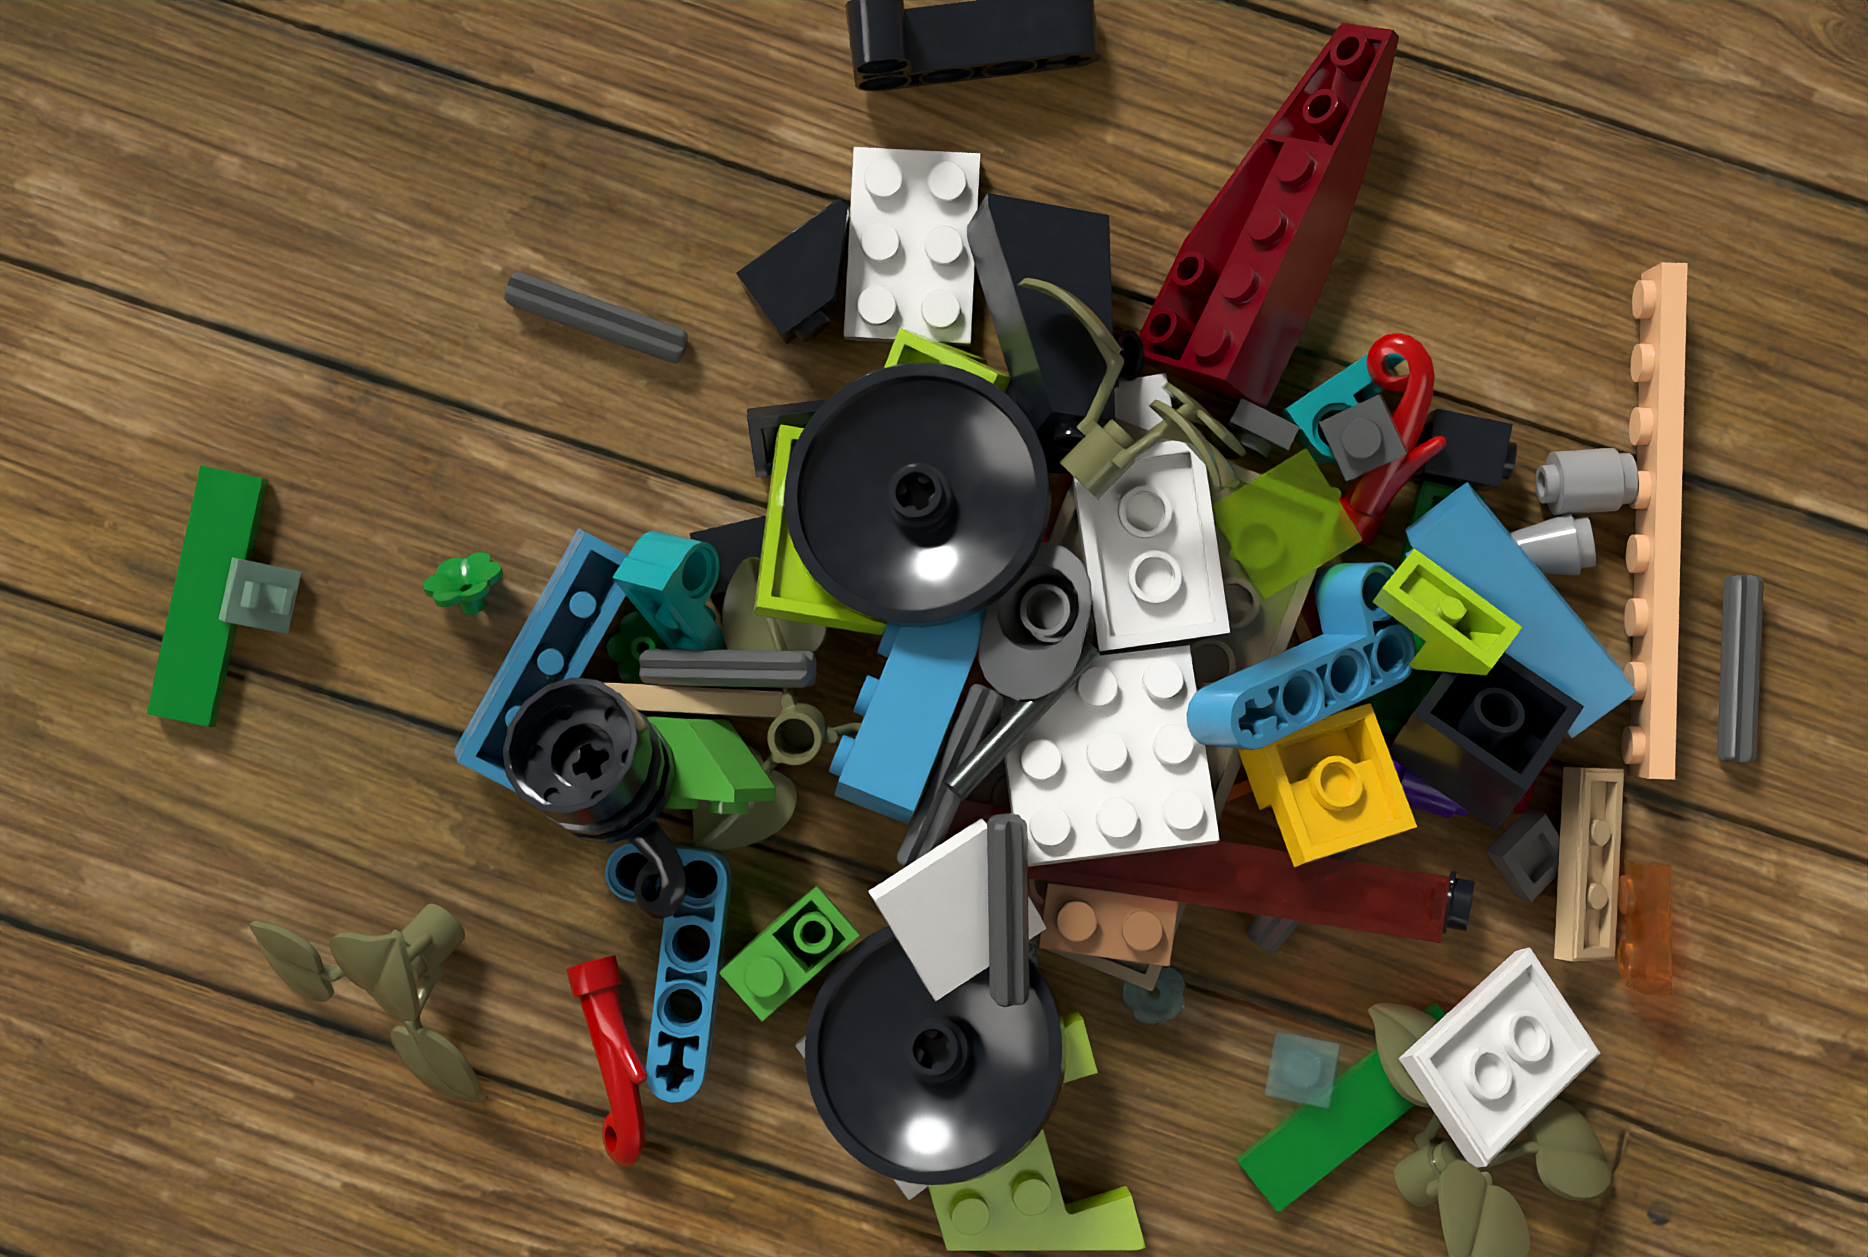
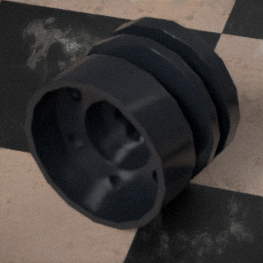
M572 677L543 687L527 699L509 724L503 747L506 777L518 796L545 814L560 827L587 842L610 844L632 838L653 823L670 799L676 773L672 749L660 730L643 714L638 712L619 692L599 680Z

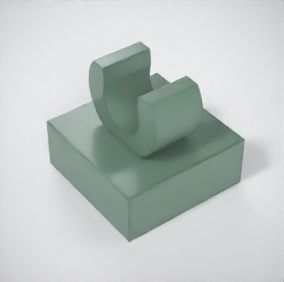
M232 557L219 620L288 634L301 571Z

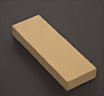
M604 683L625 697L638 712L776 719L783 710L781 705L783 694L778 691Z
M1563 767L1554 959L1573 962L1614 960L1624 769Z

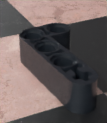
M850 0L845 5L855 87L862 91H886L1085 66L1101 58L1094 0H975L905 9L904 0Z

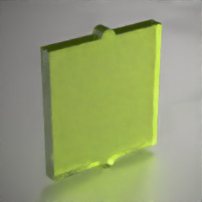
M1307 448L1212 505L1213 518L1232 548L1229 551V557L1234 561H1240L1263 600L1363 540L1338 500L1341 497V491L1336 487L1331 488Z

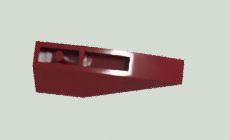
M1341 23L1185 238L1138 335L1143 344L1144 362L1218 398L1235 403L1240 399H1245L1266 409L1320 297L1345 235L1367 169L1385 103L1399 36L1394 30Z

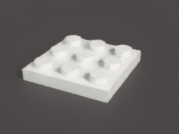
M1190 645L1099 656L1004 757L1011 813L1020 815L1021 819L1027 823L1028 867L1216 844L1220 840L1205 745L1198 743L1191 736L1187 726L1186 713L1188 704L1197 692ZM1001 694L1004 697V705L998 716L999 723L1021 700H1015Z

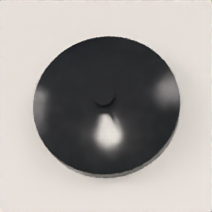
M935 363L900 364L876 370L852 381L833 394L812 416L800 434L788 464L784 492L785 516L790 537L802 563L822 588L840 604L856 614L887 625L917 628L940 626L959 621L987 608L1008 592L1027 571L1039 550L1048 525L1051 508L1050 473L1041 443L1029 419L1020 407L993 383L979 375L949 365Z
M889 926L860 941L832 969L815 999L808 1021L805 1040V1066L811 1096L820 1117L836 1141L850 1155L877 1173L895 1180L922 1185H951L971 1181L1000 1169L1022 1153L1038 1136L1056 1106L1062 1089L1067 1058L1066 1033L1058 1001L1047 979L1030 957L1029 998L1023 1005H1012L1010 1007L997 1005L996 1000H993L990 996L989 967L935 1001Z

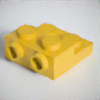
M1371 703L1349 710L1343 709L1262 748L1253 750L1238 749L1259 810L1272 807L1294 867L1404 833L1417 827Z

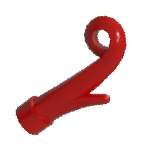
M1401 333L1387 334L1376 340L1368 351L1366 365L1368 374L1375 384L1386 390L1405 392L1392 418L1409 453L1358 476L1347 494L1340 495L1336 504L1341 506L1332 530L1338 535L1362 545H1373L1386 519L1385 512L1396 494L1418 469L1447 445L1444 436H1435L1415 447L1424 427L1432 401L1435 374L1432 358L1421 342L1410 335ZM1395 353L1406 359L1410 373L1402 376L1393 375L1387 369L1386 360L1388 355Z
M616 955L572 966L567 968L566 972L573 998H579L611 1107V1112L605 1117L602 1126L603 1144L608 1156L616 1164L630 1167L639 1160L645 1145V1121L639 1084L645 1083L648 1075L628 1034L618 986L623 985Z

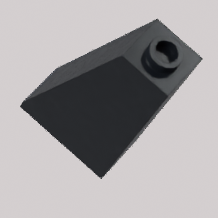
M987 193L967 225V240L1008 373L1011 377L1016 399L1020 409L1029 419L1037 433L1040 442L1053 444L1058 450L1070 452L1085 437L1076 426L1087 416L1106 374L1107 364L1089 331L1065 305L1046 294L1017 285L1024 278H1032L1063 288L1085 303L1113 336L1109 215ZM1114 387L1097 422L1102 428L1111 419L1115 421Z

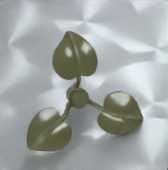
M1024 278L1017 285L1046 294L1065 305L1089 331L1106 361V374L1088 414L1076 426L1085 437L1060 462L1097 500L1136 462L1134 459L1163 439L1185 443L1206 465L1213 480L1215 492H1219L1226 487L1235 488L1240 483L1227 460L1241 459L1246 454L1245 449L1234 435L1220 422L1211 417L1206 409L1196 400L1170 383L1166 382L1161 388L1172 397L1180 408L1175 410L1159 400H1154L1149 407L1163 420L1138 439L1134 440L1112 419L1103 428L1100 427L1097 422L1124 364V359L1119 353L1122 350L1095 313L1070 292L1051 283L1032 278Z
M748 557L743 560L728 584L723 602L722 631L727 649L810 651L814 653L823 642L827 627L753 615L760 558ZM782 688L781 705L783 710L771 724L767 737L772 754L765 761L755 747L746 744L775 786V801L749 802L748 814H720L709 812L710 800L699 799L698 809H692L694 846L707 847L714 850L736 849L757 843L777 833L789 821L796 808L798 789L790 776L774 768L781 762L789 765H801L810 761L824 742L835 743L843 735H857L862 723H849L834 728L827 727L823 714L816 707L807 703H797L795 688ZM953 714L951 716L950 722L948 724V727L946 729V732L944 734V737L942 739V742L940 744L939 750L937 752V755L935 757V760L933 762V765L931 767L930 773L928 775L924 787H926L930 781L933 771L937 765V762L945 747L948 737L956 722V718Z
M428 904L401 932L394 929L390 934L377 936L354 932L337 933L330 940L329 945L338 966L323 964L321 956L310 943L285 928L258 920H253L249 924L263 955L272 969L297 993L315 1001H328L334 995V989L330 982H335L346 976L355 985L366 990L386 1012L404 1021L405 1027L395 1026L390 1032V1037L402 1062L419 1080L434 1090L459 1100L484 1102L489 1096L481 1093L480 1084L474 1071L455 1045L438 1033L423 1028L420 1020L421 1012L434 985L445 974L440 965L465 939L463 927L447 910L436 904ZM420 976H423L424 980L417 992L415 981Z
M1378 1003L1373 1005L1367 1011L1374 1023L1379 1058L1389 1081L1403 1098L1415 1105L1430 1107L1399 1060V1057L1438 1021L1423 1011L1407 1005L1396 1003ZM1557 1098L1526 1127L1532 1141H1524L1504 1148L1486 1167L1476 1168L1467 1162L1452 1139L1436 1138L1442 1123L1434 1114L1425 1130L1414 1137L1419 1149L1401 1159L1396 1164L1394 1170L1397 1187L1410 1203L1419 1207H1426L1437 1200L1439 1201L1442 1229L1449 1257H1527L1530 1236L1522 1209L1507 1190L1498 1186H1492V1176L1488 1172H1480L1481 1170L1522 1155L1536 1154L1538 1174L1544 1185L1557 1195L1575 1201L1589 1200L1598 1196L1609 1187L1612 1179L1611 1168L1605 1161L1604 1149L1589 1123L1573 1106Z

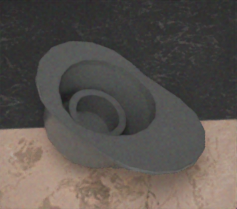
M1042 542L1035 558L1018 582L1001 598L987 607L980 636L979 662L985 679L1000 694L1015 700H1037L1057 691L1073 674L1081 655L1085 633L1092 617L1091 580L1083 562L1069 549L1050 542Z

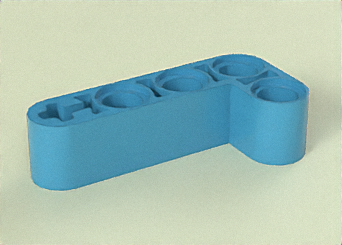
M1384 562L1335 563L1323 568L1316 578L1314 588L1315 603L1323 635L1197 691L1191 698L1186 713L1187 726L1191 736L1198 743L1206 746L1249 750L1262 748L1405 680L1413 670L1408 665L1416 656L1413 631L1373 603L1377 594L1396 570Z
M628 842L617 848L608 858L605 867V879L610 890L619 898L636 902L634 884L626 879L622 865L628 853H642L631 842ZM680 842L672 843L682 859L685 871L687 865L692 861L702 860L708 862L717 872L718 883L714 891L699 893L690 888L686 881V896L682 905L672 916L664 918L646 1063L648 1075L646 1082L651 1092L659 1099L670 1103L683 1102L693 1097L704 1082L710 1067L721 979L719 972L722 969L733 879L732 866L727 856L720 850L696 847L694 844ZM660 876L656 879L655 883L658 895L662 889ZM693 924L704 929L710 938L708 953L702 956L686 954L678 943V932L681 927ZM678 989L693 991L702 1002L701 1015L694 1019L679 1017L670 1006L671 993ZM690 1037L684 1046L683 1066L693 1070L688 1071L683 1081L673 1079V1069L663 1065H668L677 1050L678 1038Z

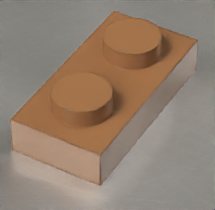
M1047 880L1041 917L1047 929L1039 933L1038 947L1041 949L1170 967L1179 901L1176 898Z

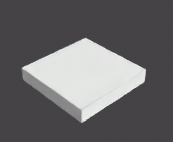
M981 818L868 891L935 1001L989 967L987 824ZM1028 896L1030 940L1047 928Z

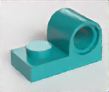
M1390 353L1386 360L1387 369L1394 375L1391 369L1406 359L1399 354ZM1368 354L1277 415L1300 427L1294 440L1310 460L1320 464H1334L1337 462L1330 446L1326 445L1318 434V424L1322 416H1334L1357 405L1358 402L1353 394L1358 391L1366 401L1384 390L1375 384L1368 374L1366 365Z
M651 530L643 534L635 543L628 556L624 558L612 577L613 580L669 649L728 650L724 642L723 631L715 622L716 614L705 604L719 576L720 564L716 549L707 542L662 531Z

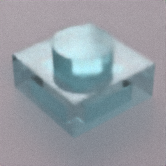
M1276 1031L1264 1095L1268 1098L1330 1110L1341 1050L1340 1044Z

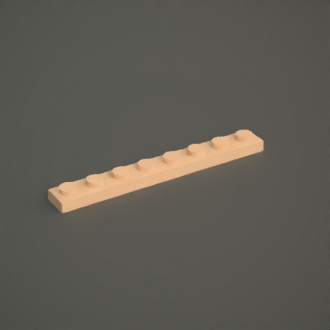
M1661 262L1641 273V280L1636 282L1632 296L1633 315L1636 319H1640V344L1634 346L1630 368L1632 380L1639 382L1638 407L1633 409L1630 416L1629 437L1631 444L1637 446L1638 492L1635 501L1629 504L1631 509H1636L1635 535L1629 537L1626 547L1627 568L1630 573H1634V598H1630L1627 601L1624 624L1627 635L1632 636L1633 639L1632 662L1626 664L1624 672L1635 688L1636 693L1627 698V700H1631L1630 726H1626L1623 730L1621 752L1625 764H1629V776L1647 779L1675 780L1688 263Z

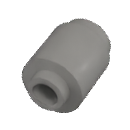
M1615 448L1550 452L1545 465H1540L1537 468L1536 492L1540 503H1547L1553 515L1618 511L1622 504H1632L1636 499L1638 492L1636 462L1630 453L1619 454Z

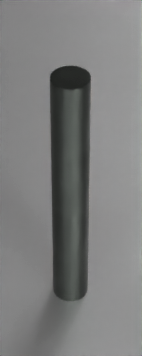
M1084 639L1081 655L1072 676L1057 691L1037 700H1021L944 781L949 790L964 801L1100 656L1097 649Z

